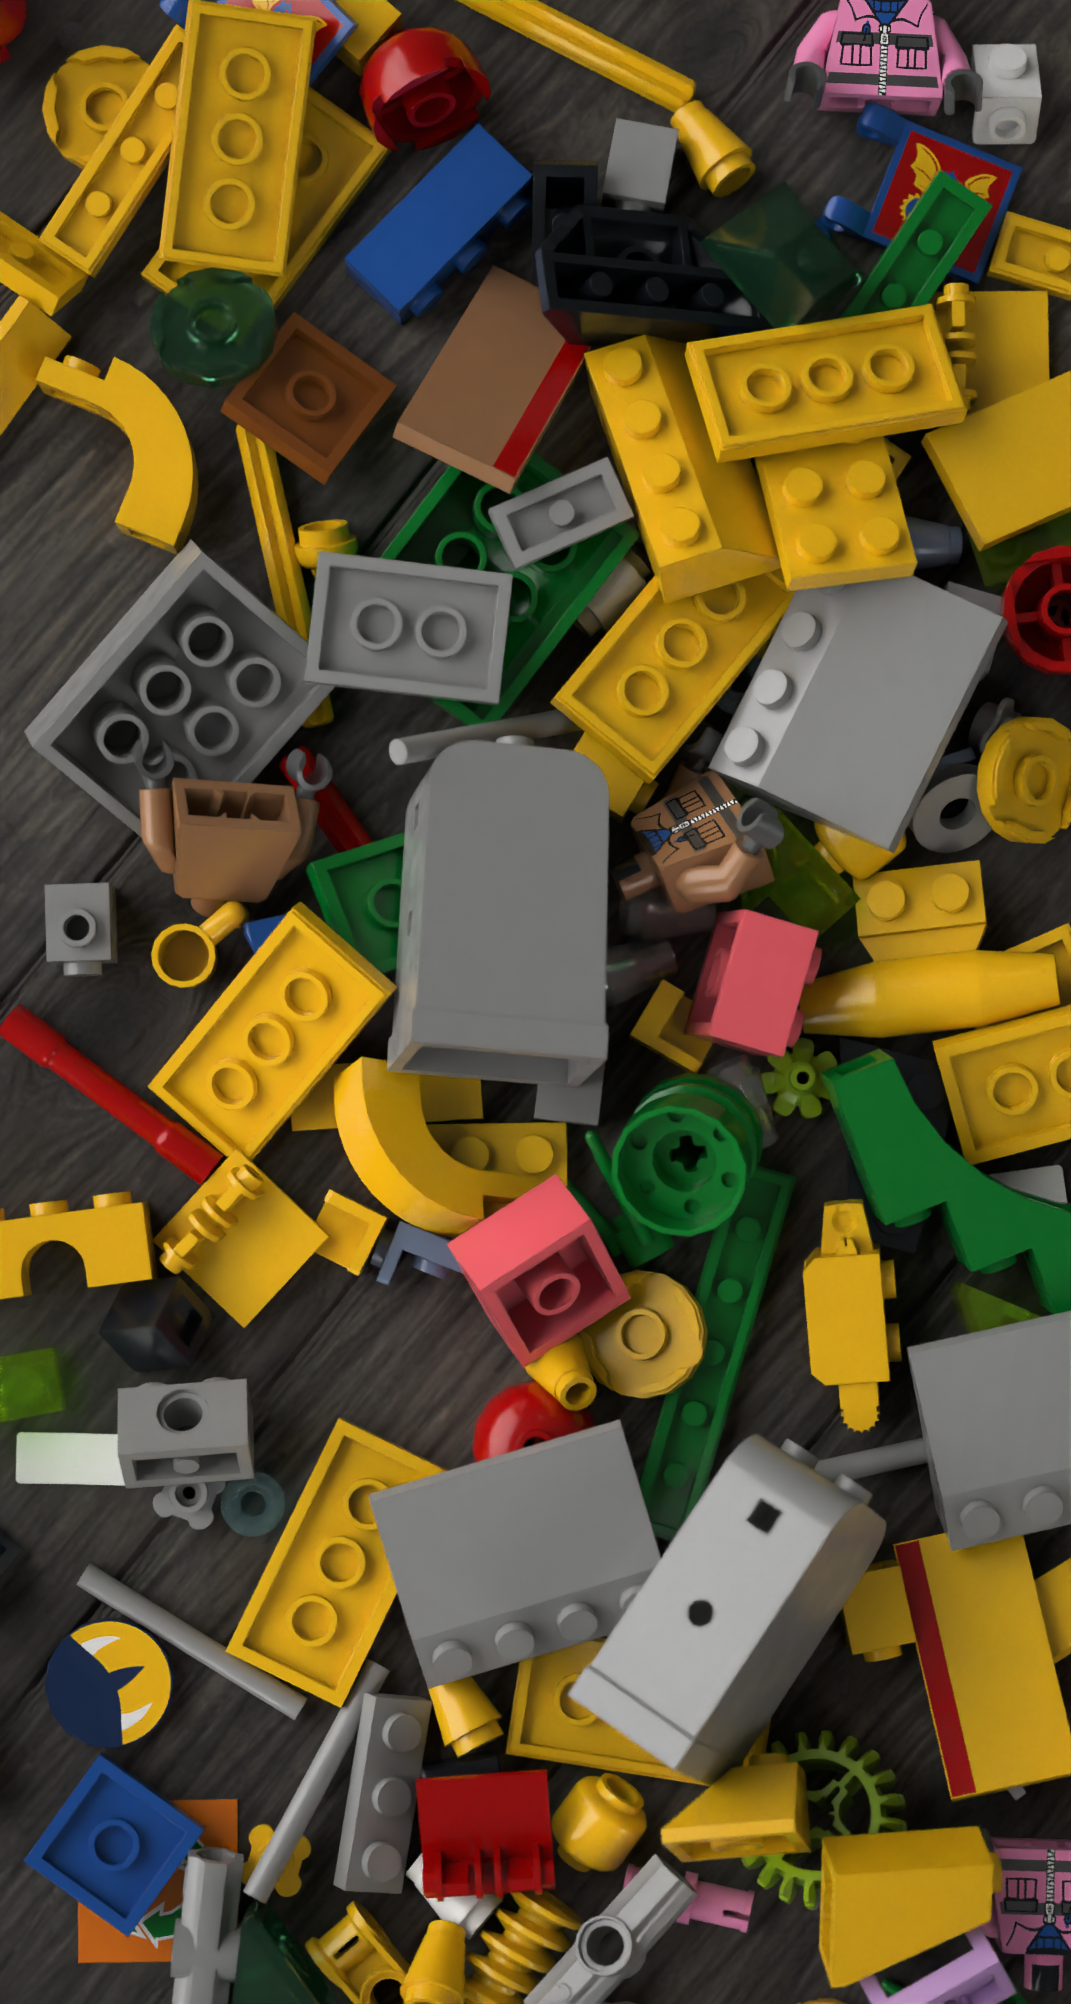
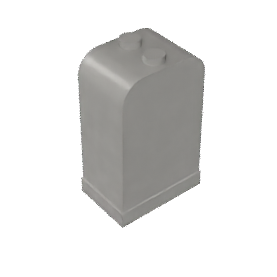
M503 736L498 738L496 742L464 740L448 746L437 756L407 805L405 817L395 985L398 988L395 990L392 1036L388 1039L387 1071L578 1088L607 1060L608 1026L605 1024L609 789L600 768L585 755L572 750L537 747L533 739L524 736Z
M759 1434L751 1435L725 1461L591 1665L585 1667L568 1695L675 1771L709 1786H712L732 1767H742L743 1760L880 1548L886 1531V1521L867 1506L873 1494L839 1473L834 1483L814 1471L820 1460L789 1439H786L781 1448H779Z

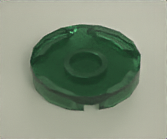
M213 267L189 272L176 280L178 286L171 289L167 295L163 291L154 302L149 320V328L155 355L169 374L189 385L215 388L238 383L257 372L273 353L278 335V327L272 299L264 288L262 290L253 283L250 276L240 271Z

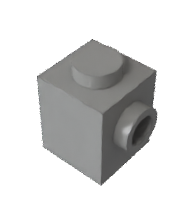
M110 883L44 885L47 962L52 965H63L64 976L71 977L102 975V964L118 963L116 887Z

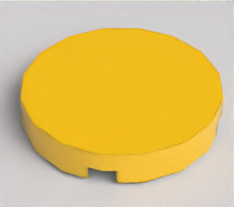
M100 45L79 50L66 59L67 63L60 67L56 74L55 72L53 73L46 85L42 112L48 135L62 156L81 169H84L150 66L140 56L127 48Z
M1019 716L1002 724L986 742L978 763L976 790L982 814L993 831L1010 842L1045 844L1054 839L1051 836L1055 835L1059 829H1067L1071 824V732L1053 718Z
M641 1270L620 1274L631 1299L579 1332L590 1370L599 1383L620 1395L650 1399L673 1393L693 1377L705 1356L708 1330L703 1309L688 1287L666 1274Z

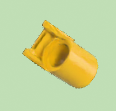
M353 1900L346 1906L348 1914L320 1939L311 1937L305 1943V1947L320 1970L336 1986L341 1988L354 2004H379L374 1997L373 1986L383 1979L397 1980L402 1984L410 1964L393 1946L376 1919L359 1902ZM354 1936H358L344 1951L338 1952Z

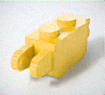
M863 1199L835 1200L824 1202L821 1247H816L804 1260L803 1283L811 1374L825 1386H839L840 1409H843L841 1416L844 1417L843 1423H847L848 1429L852 1428L854 1432L859 1430L863 1433L864 1430L870 1431V1427H875V1422L879 1421L878 1414H880V1409L878 1406L880 1405L878 1382L890 1381V1362L902 1361L899 1323L886 1324L884 1300L897 1298L894 1260H881L880 1243H873Z

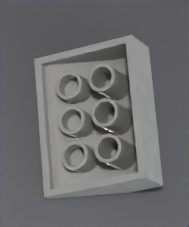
M190 539L24 732L31 746L141 837L139 790L145 789V777L137 770L132 755L133 746L137 740H141L143 749L142 762L147 765L158 764L163 759V738L170 745L174 756V765L171 772L164 777L165 788H171L173 778L251 783L335 686L304 683L309 642Z
M915 576L796 590L708 768L746 795L760 798L766 803L894 853L1008 621L996 613Z
M1071 1311L907 1347L935 1507L951 1551L1070 1525Z
M620 1419L368 1494L409 1633L428 1689L610 1635L661 1559Z

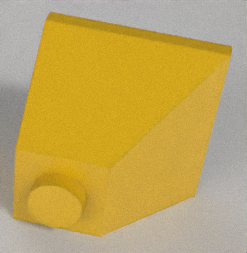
M769 1753L749 1757V1766L732 1767L661 1829L662 1844L681 1862L812 1852L806 1773L799 1763H788V1755Z

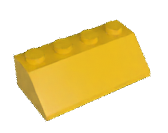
M641 335L584 353L590 393L664 603L667 604L781 568L765 499L750 458L717 463L684 356L687 344L649 335Z

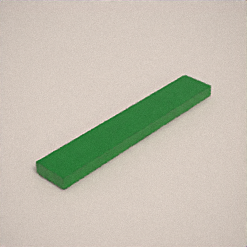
M757 1165L735 1212L713 1230L694 1297L703 1309L708 1330L705 1356L690 1380L673 1393L665 1395L639 1483L655 1537L673 1541L705 1493L796 1181L795 1176Z

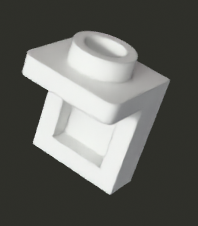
M1036 44L973 45L971 71H975L983 79L982 110L974 112L973 142L978 145L1034 143L1036 141L1042 100Z

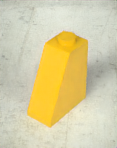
M979 1826L823 1837L819 1950L831 1988L848 1986L991 1921L992 1893H1000L1002 1890V1868L998 1853L988 1851Z

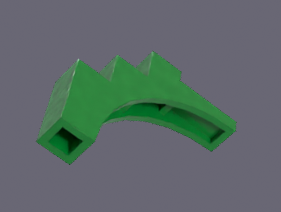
M881 1049L874 1050L820 1072L873 1215L885 1225L894 1223L895 1227H906L928 1218L932 1214L930 1208L937 1205L957 1260L971 1272L980 1270L982 1274H989L1001 1271L1013 1265L1017 1261L1016 1254L1022 1252L1041 1305L1051 1314L1071 1311V1203L1056 1202L1009 1187L973 1167L941 1138L915 1104L894 1059Z

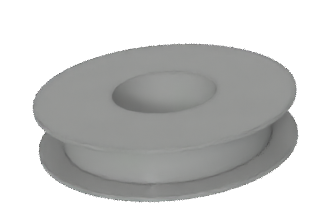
M965 763L953 764L934 771L909 822V828L923 847L940 853L956 852L976 844L992 830L982 814L976 790L978 766ZM959 798L968 799L967 806L960 814L952 818H940L942 809L949 802Z

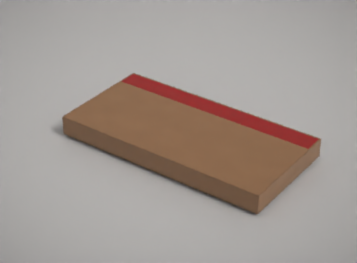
M493 265L398 420L393 438L510 494L585 364L584 353L592 351L594 346L568 344L542 314L539 287Z

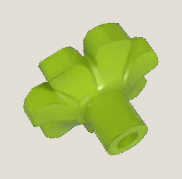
M798 1038L795 1046L792 1047L791 1054L785 1050L784 1057L766 1056L768 1063L775 1070L760 1075L759 1088L765 1094L778 1093L772 1104V1109L777 1114L786 1117L793 1112L796 1106L799 1107L800 1113L805 1119H812L821 1114L822 1107L819 1098L830 1099L820 1072L837 1066V1061L830 1051H824L814 1056L813 1041L806 1038ZM798 1073L805 1075L806 1082L804 1084H800L797 1081Z

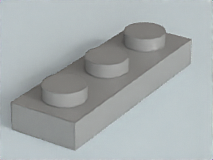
M364 1692L333 1883L334 1886L344 1891L402 1894L417 1800L416 1779L420 1778L432 1701L419 1696Z

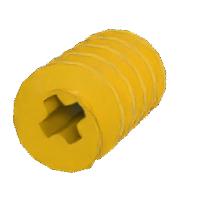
M542 1890V1895H536L535 1891L510 1893L520 1907L517 1913L497 1908L494 1912L505 1928L504 1932L498 1934L482 1929L479 1934L490 1952L487 1956L469 1950L465 1954L466 1960L475 1973L472 1977L464 1975V2001L467 2004H525L518 1992L529 1995L540 1983L533 1970L548 1974L556 1965L555 1959L547 1948L558 1952H567L572 1943L562 1927L579 1931L585 1923L584 1920L563 1901L546 1890Z

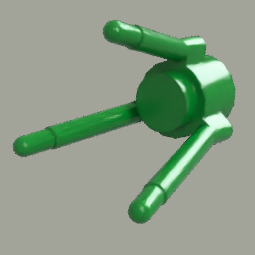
M592 1130L588 1131L585 1134V1140L623 1212L612 1219L617 1230L615 1231L570 1179H568L567 1189L590 1217L613 1258L623 1254L630 1268H634L669 1250L675 1245V1242L671 1235L662 1234L640 1223L621 1203L612 1181V1160L597 1133Z

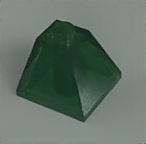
M786 181L705 237L700 244L774 328L806 324L861 283L868 275Z
M254 1897L251 1898L241 1926L232 2003L335 2004L336 1993L271 1903L267 1900L266 1904Z

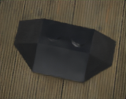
M577 204L535 252L542 314L568 344L606 347L641 335H649L687 344V342L771 329L763 270L750 260L743 262L725 242L689 216Z

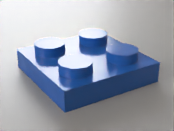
M101 1752L23 1862L129 1937L186 1857L189 1849L193 1847L203 1833L206 1826L104 1752Z

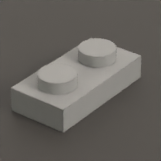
M608 457L488 510V514L514 571L629 521L634 517Z

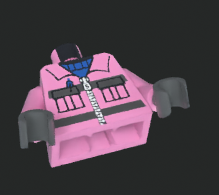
M840 0L838 10L822 13L798 46L794 64L789 70L783 99L785 102L790 103L792 94L804 92L814 99L812 108L817 109V111L862 113L869 103L875 102L900 115L936 116L944 90V112L946 115H954L955 102L959 100H967L973 103L975 112L982 110L983 79L978 73L971 71L967 56L946 20L933 15L931 0Z
M982 1828L983 1838L988 1851L997 1852L1000 1858L1002 1890L1000 1893H992L991 1921L980 1925L986 1936L995 1938L1002 1952L1025 1954L1024 1988L1042 1992L1060 1991L1063 1987V1955L1071 1956V1840L991 1837L989 1829Z

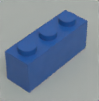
M478 123L345 257L347 273L400 325L412 314L418 319L424 317L444 295L445 291L440 286L457 269L462 274L467 273L485 255L489 246L484 241L501 224L506 229H510L527 213L533 204V201L529 198L533 193V175Z

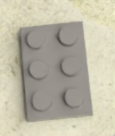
M319 551L304 683L497 706L500 696L513 574Z

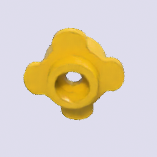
M268 1824L257 1825L249 1834V1842L252 1847L248 1861L243 1863L242 1882L245 1885L249 1881L275 1832ZM302 1835L274 1887L280 1896H293L301 1888L302 1881L298 1874L302 1860L307 1858L311 1852L310 1841L305 1835Z

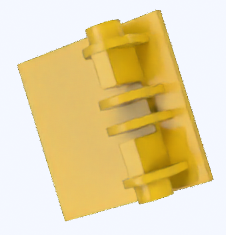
M949 283L943 286L944 292L934 293L928 304L933 305L968 410L966 416L1049 380L1048 291L969 292V284Z
M236 1148L152 1241L163 1251L159 1260L169 1271L178 1275L183 1270L243 1328H246L330 1235L240 1149Z

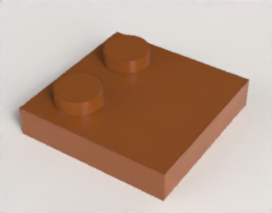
M293 312L225 399L220 412L320 483L326 485L390 400L397 385Z

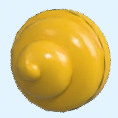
M341 519L317 521L300 526L298 528L299 541L294 545L297 561L306 569H311L315 578L319 551L355 555L358 550L357 536L350 534L348 521Z

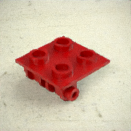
M547 1769L416 1779L423 1860L422 1882L423 1894L426 1896V1899L437 1898V1902H444V1897L476 1895L477 1899H484V1894H496V1898H502L503 1893L535 1891L536 1895H542V1890L556 1889Z

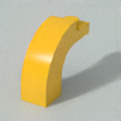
M66 355L63 363L45 356L35 379L43 393L108 419L116 424L130 439L134 455V469L129 488L115 519L120 532L177 555L183 549L190 532L198 500V471L195 455L177 411L167 396L152 380L130 364L116 357L113 358L107 375L103 380L98 378L101 370L82 359Z
M360 1057L333 1078L336 1122L344 1150L353 1168L369 1191L385 1207L409 1224L439 1236L456 1238L539 1185V1177L474 1169L450 1157L437 1144L426 1125L421 1105L420 1074L387 1071V1060Z

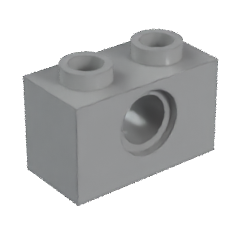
M213 1377L197 1383L166 1385L159 1382H149L138 1387L118 1389V1459L125 1488L255 1479L253 1410L247 1379L230 1380L224 1377ZM184 1426H195L194 1428L187 1431H177L179 1428Z

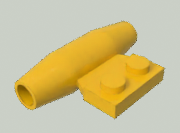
M980 860L877 872L866 880L853 877L858 937L874 962L815 978L811 985L804 984L799 1000L800 1010L804 1011L803 1030L805 1034L877 1038L985 1027L1061 1005L1055 954L978 950L986 928H988Z

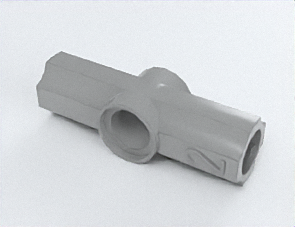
M204 1846L200 1849H189L182 1891L181 1918H176L170 1966V1977L174 1978L171 2004H228L230 1982L235 1983L239 1959L241 1923H237L244 1863L243 1854L235 1853L227 1848Z
M654 1854L600 1916L592 1917L582 1925L577 1933L575 1944L523 2002L525 2004H602L623 1979L631 1978L640 1971L646 1960L647 1952L699 1894L676 1869L659 1855ZM618 1930L623 1937V1954L614 1964L606 1966L599 1956V1944L607 1933Z

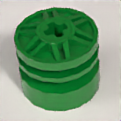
M684 1073L662 1080L642 1098L612 1152V1181L621 1203L640 1223L662 1234L693 1236L718 1227L735 1212L763 1155V1127L755 1106L737 1086L714 1075ZM685 1135L692 1136L693 1142L683 1141ZM695 1145L705 1146L702 1152L696 1151Z

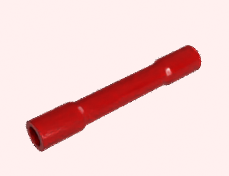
M21 1003L10 1012L0 1026V1036L41 1067L52 1070L150 1143L160 1156L202 1186L222 1161L224 1155L182 1123L171 1120L70 1045L64 1035Z

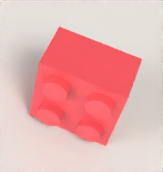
M747 909L718 912L683 1034L752 1055L784 1057L786 1046L791 1048L795 1046L803 1026L804 1011L797 1009L804 984L811 985L820 966L822 950L815 947L819 931Z
M557 1174L447 1243L490 1322L523 1368L543 1356L553 1347L560 1345L631 1299L593 1222Z

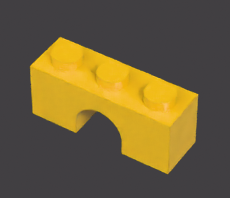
M131 1191L93 1196L94 1209L69 1212L68 1199L29 1204L31 1217L5 1220L4 1208H0V1299L32 1295L29 1276L31 1260L41 1246L53 1240L65 1242L79 1252L85 1264L88 1288L158 1278L154 1242L152 1241L153 1234L149 1203H133Z

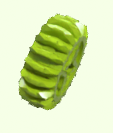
M823 1730L819 1736L818 1749H811V1743L805 1732L795 1734V1744L798 1752L789 1755L780 1741H776L771 1745L773 1753L788 1755V1763L798 1762L805 1773L815 1770H831L845 1774L839 1782L833 1779L822 1790L807 1791L808 1807L811 1810L815 1808L818 1812L824 1813L830 1807L834 1808L835 1811L828 1813V1816L840 1836L852 1835L846 1828V1815L855 1804L852 1799L861 1787L866 1790L871 1806V1823L868 1834L908 1831L905 1821L888 1817V1814L899 1812L906 1807V1801L902 1794L883 1795L897 1782L895 1774L892 1770H885L871 1776L878 1768L881 1758L875 1750H870L856 1762L855 1759L859 1751V1742L856 1738L848 1736L843 1741L838 1753L834 1752V1735L831 1731ZM818 1826L810 1830L812 1852L822 1848L823 1837L834 1835L829 1830L824 1831ZM812 1852L741 1858L742 1863L749 1870L766 1864L757 1879L759 1885L765 1890L773 1887L783 1878L779 1891V1898L783 1902L790 1904L796 1898L800 1887H803L805 1906L810 1910L818 1908L821 1894V1870L811 1871L793 1866L800 1857L806 1860Z

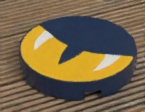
M104 1617L83 1623L61 1640L48 1662L45 1691L50 1711L66 1733L89 1746L113 1749L138 1742L159 1725L171 1704L175 1674L169 1652L154 1633L132 1621Z

